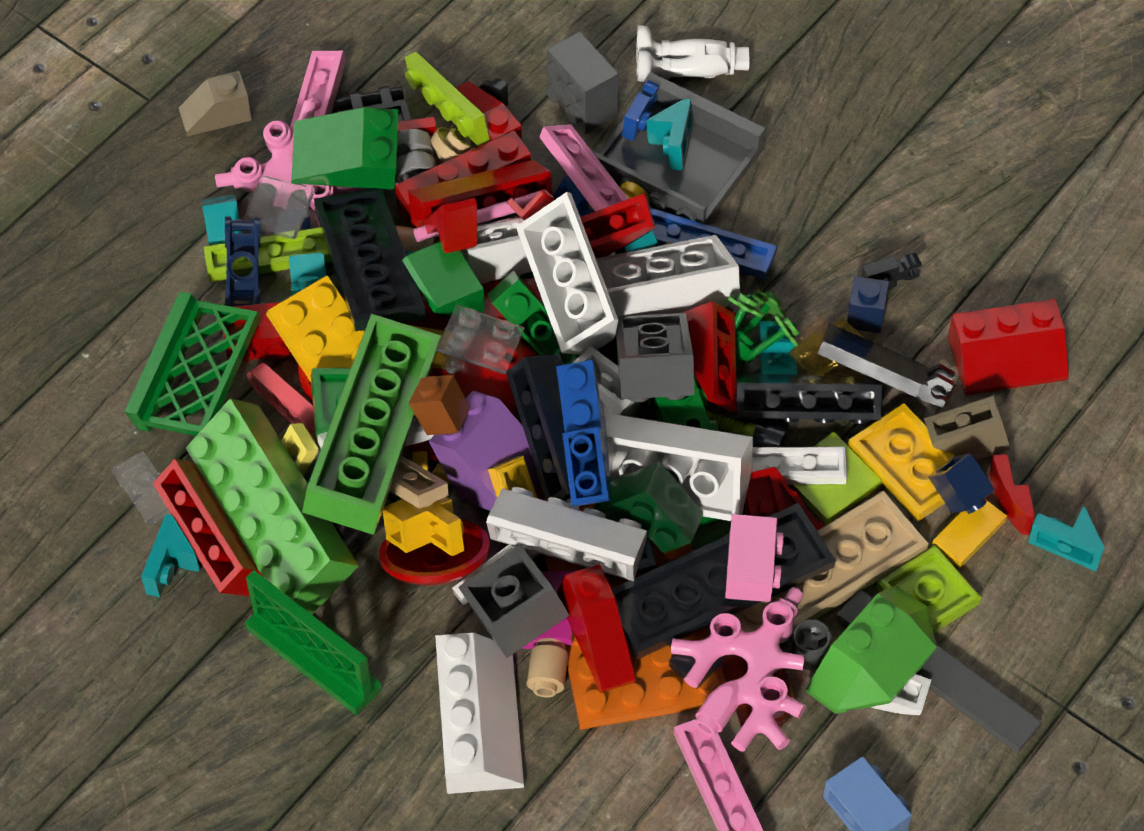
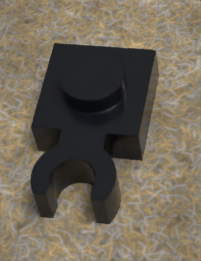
M916 253L907 254L898 261L893 256L863 265L861 277L889 281L887 290L889 291L897 287V281L913 280L919 277L920 273L917 267H920L922 263Z

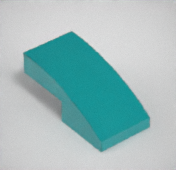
M760 321L759 344L782 329L777 321ZM784 336L760 353V374H797L796 347L787 336Z

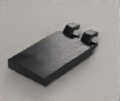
M830 323L826 328L817 353L912 396L917 397L918 395L922 401L940 407L944 406L947 391L951 392L954 385L955 372L939 363L928 368L922 363Z

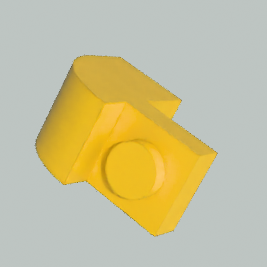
M444 497L433 502L432 505L420 509L401 499L383 508L386 540L405 553L429 543H433L451 556L464 551L462 536L464 535V526L460 518L453 514L451 499Z

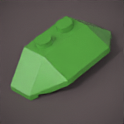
M898 586L878 593L831 645L807 685L805 692L835 714L847 712V710L863 709L891 703L937 649L927 606Z

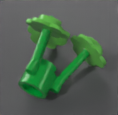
M756 290L752 295L740 293L738 297L732 294L729 295L728 300L740 307L735 315L736 366H739L743 361L750 364L758 354L784 336H787L796 348L799 346L795 338L800 334L796 328L797 323L792 322L788 316L784 318L786 313L780 307L782 302L776 295L768 291L763 293L760 290ZM746 312L754 314L755 316L742 332L737 330ZM766 313H771L782 329L751 350L750 347L754 343L748 338V335Z

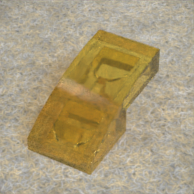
M843 317L833 324L864 338ZM815 331L801 342L797 348L795 347L789 352L790 356L809 375H823L841 365L817 354L825 331L821 335Z

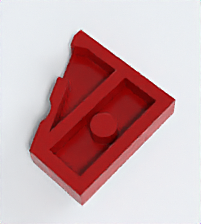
M776 467L751 472L744 503L747 515L769 517L799 503L817 531L824 527L821 521H816L803 505L805 502L797 492L788 487L786 479Z

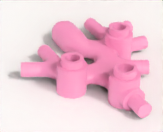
M304 100L298 120L313 118L317 104ZM279 120L268 123L264 128V139L268 150L272 153V158L268 162L260 165L255 158L244 157L235 164V167H231V172L215 174L217 188L234 185V189L241 188L246 192H255L263 185L274 186L278 193L273 209L280 213L287 212L291 197L298 191L306 192L310 207L315 211V198L373 189L291 184L294 125L289 127L285 122ZM248 170H252V172H250V173H248V174H245V173H244V172H246V171H248ZM319 191H325L323 194H316Z
M792 587L784 599L779 598L776 602L767 605L763 611V625L753 632H744L737 617L732 614L723 613L717 615L711 621V635L700 641L673 638L671 654L687 655L695 658V664L684 678L685 682L691 687L697 688L713 663L724 655L734 654L741 656L748 664V671L742 678L720 685L706 698L696 713L697 720L695 725L701 732L709 736H714L716 732H721L737 707L741 704H749L752 706V713L731 742L737 750L745 751L758 733L765 734L778 750H782L790 743V739L774 719L782 716L785 712L799 719L803 715L806 705L788 696L785 682L780 678L772 676L780 669H804L805 655L786 653L780 649V643L789 640L793 634V620L798 614L796 607L804 596L799 589Z

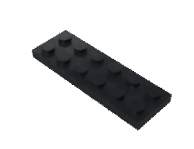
M373 188L315 198V212L355 332L366 329L371 314L403 324L426 319L425 306L417 284L402 261L406 254L382 189Z
M799 503L769 516L777 518L776 532L783 533L782 555H775L774 565L781 566L780 588H772L771 597L835 567L836 560ZM730 534L636 577L634 581L629 580L611 589L616 600L625 639L637 660L672 644L673 638L683 639L710 626L713 618L719 614L728 613L734 615L762 602L725 598Z

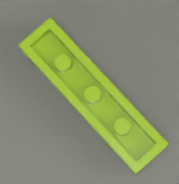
M417 52L406 56L405 61L408 71L405 72V77L411 88L414 90L418 89L429 105L434 104L446 121L451 120L463 137H469L478 147L490 141L484 114Z
M321 227L261 237L259 274L290 269L289 257L292 255L323 253L325 263L332 262ZM225 243L203 247L209 282L226 280L227 248H225ZM238 258L233 263V272L239 277L248 276L252 272L253 264L248 258Z

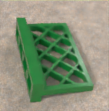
M179 292L125 409L126 415L136 428L150 432L152 427L197 436L223 405L261 316L258 311L197 301L192 294ZM203 313L216 316L217 321L201 330L199 329L198 324ZM237 320H245L244 328L230 336L226 326ZM222 329L226 339L208 348L204 338ZM200 341L204 351L186 360L185 353L188 347ZM231 347L233 353L230 359L217 366L213 356ZM209 359L213 369L195 378L191 368ZM186 371L191 381L173 390L171 384L174 378ZM217 377L219 380L217 389L203 396L200 386ZM195 389L199 399L181 409L177 399ZM173 401L177 411L165 418L157 417L161 407ZM204 407L206 414L201 425L189 424L186 417Z
M253 570L246 577L254 613L245 622L246 630L357 716L382 690L381 683L369 674L367 657Z

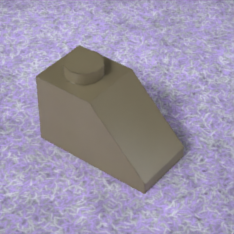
M240 71L206 79L179 107L187 137L252 120L248 95Z
M994 396L924 418L933 448L956 455L971 453L975 460L1011 449Z

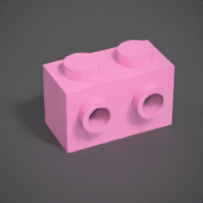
M732 514L726 599L771 602L772 588H780L781 566L774 565L775 555H782L783 533L776 532L777 518Z

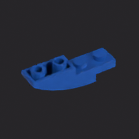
M593 360L556 366L565 433H562L571 504L573 507L610 501L607 434L603 402L599 396L595 363Z

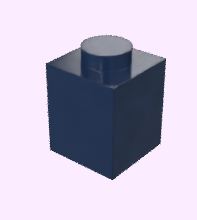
M854 276L846 328L881 333L889 281Z
M971 453L953 457L928 476L951 513L967 511L970 514L977 511L986 504L985 497L995 490Z

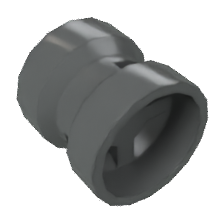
M811 619L802 621L796 626L793 632L791 653L805 655V670L818 669L827 654L831 641L828 627L818 620Z

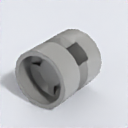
M409 129L397 133L395 184L437 166L434 158V149L430 141L431 136L427 132Z

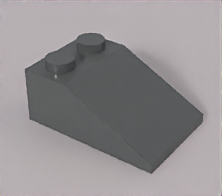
M686 313L617 316L616 346L621 399L643 402L652 397L679 400L688 395H695L693 350Z

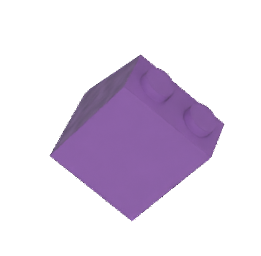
M472 391L466 398L470 405V410L459 433L434 435L429 440V443L459 499L491 511L497 496L488 469L515 457L524 456L535 492L541 484L523 426L500 399Z

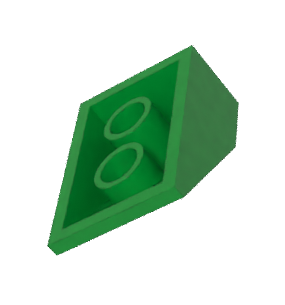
M363 107L294 121L291 184L394 189L397 161L398 109Z

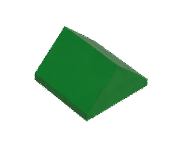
M441 242L411 253L402 260L433 313L481 322L484 318L483 287L461 251L444 253Z

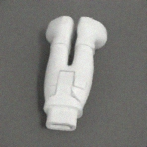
M638 25L636 43L637 81L644 82L650 72L664 79H670V77L714 78L721 74L734 75V70L748 71L749 47H735L734 42H730L729 48H727V42L712 39L662 40L661 43L653 40L649 27Z

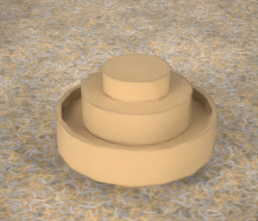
M437 128L430 140L436 154L435 159L439 164L475 149L473 141L469 137H463L456 128Z

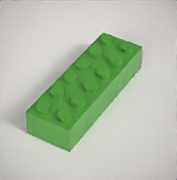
M371 314L308 483L302 513L372 535L375 534L415 419V414L409 405V401L420 379L430 376L441 335Z
M230 398L188 444L186 450L262 577L313 615L359 565L331 521L302 513L308 483L260 406Z

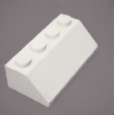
M566 192L520 223L516 228L561 352L581 355L590 346L598 350L614 340L618 318L572 194Z
M717 235L596 258L617 316L682 313L711 301L726 308L728 305L734 304L728 300L730 294L736 297L740 295L739 266Z
M610 415L605 423L610 481L660 462L704 512V517L731 521L732 514L742 515L752 471L753 437L622 415Z
M513 487L512 491L502 488L486 521L492 540L516 547L521 545L523 549L587 568L600 564L604 573L634 581L647 540V531L641 529V524L629 519H620L619 522L605 519L606 515L591 508H584L583 512L569 508V503L557 498L550 497L548 501L533 498L534 493L523 488Z
M476 633L435 635L447 794L524 788L513 654L506 658L494 640Z

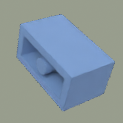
M863 756L826 781L823 798L850 831H908L912 817L910 806L901 795H895L886 785V779L881 770L875 765L870 766Z

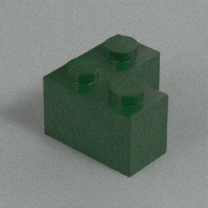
M660 462L610 481V501L595 503L593 509L606 515L605 519L619 522L620 519H629L641 524V529L647 531L648 537L663 553L691 543L704 513Z

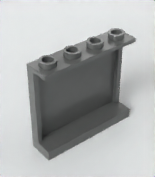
M650 72L644 80V84L649 80L660 85L655 94L658 95V99L649 110V112L653 113L652 116L683 99H691L693 124L683 170L669 169V157L663 155V145L649 144L647 130L645 132L640 130L634 141L622 137L624 119L597 153L592 152L619 187L626 181L633 182L642 187L648 194L650 199L649 205L653 209L707 225L763 151L766 128Z

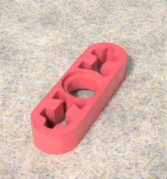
M265 363L259 364L247 373V378L257 394L291 424L303 423L310 435L315 433L313 405Z

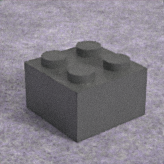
M580 31L547 49V64L545 65L547 72L546 93L553 103H558L563 108L568 120L573 125L577 124L586 134L618 116L619 74Z
M521 545L458 587L506 658L569 616L554 588Z

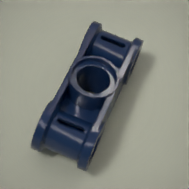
M225 216V248H227L225 306L260 304V217H255L254 220H232L231 216ZM235 231H251L250 234L234 233V232H235ZM238 258H248L253 264L252 272L246 277H239L233 272V263ZM251 301L250 304H235L234 302Z

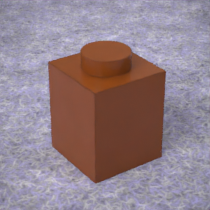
M453 375L421 378L409 401V405L426 435L459 433L470 410V405Z

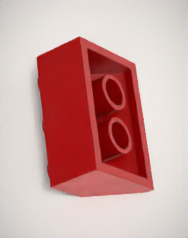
M1055 299L952 314L947 338L965 396L1068 380L1065 327Z

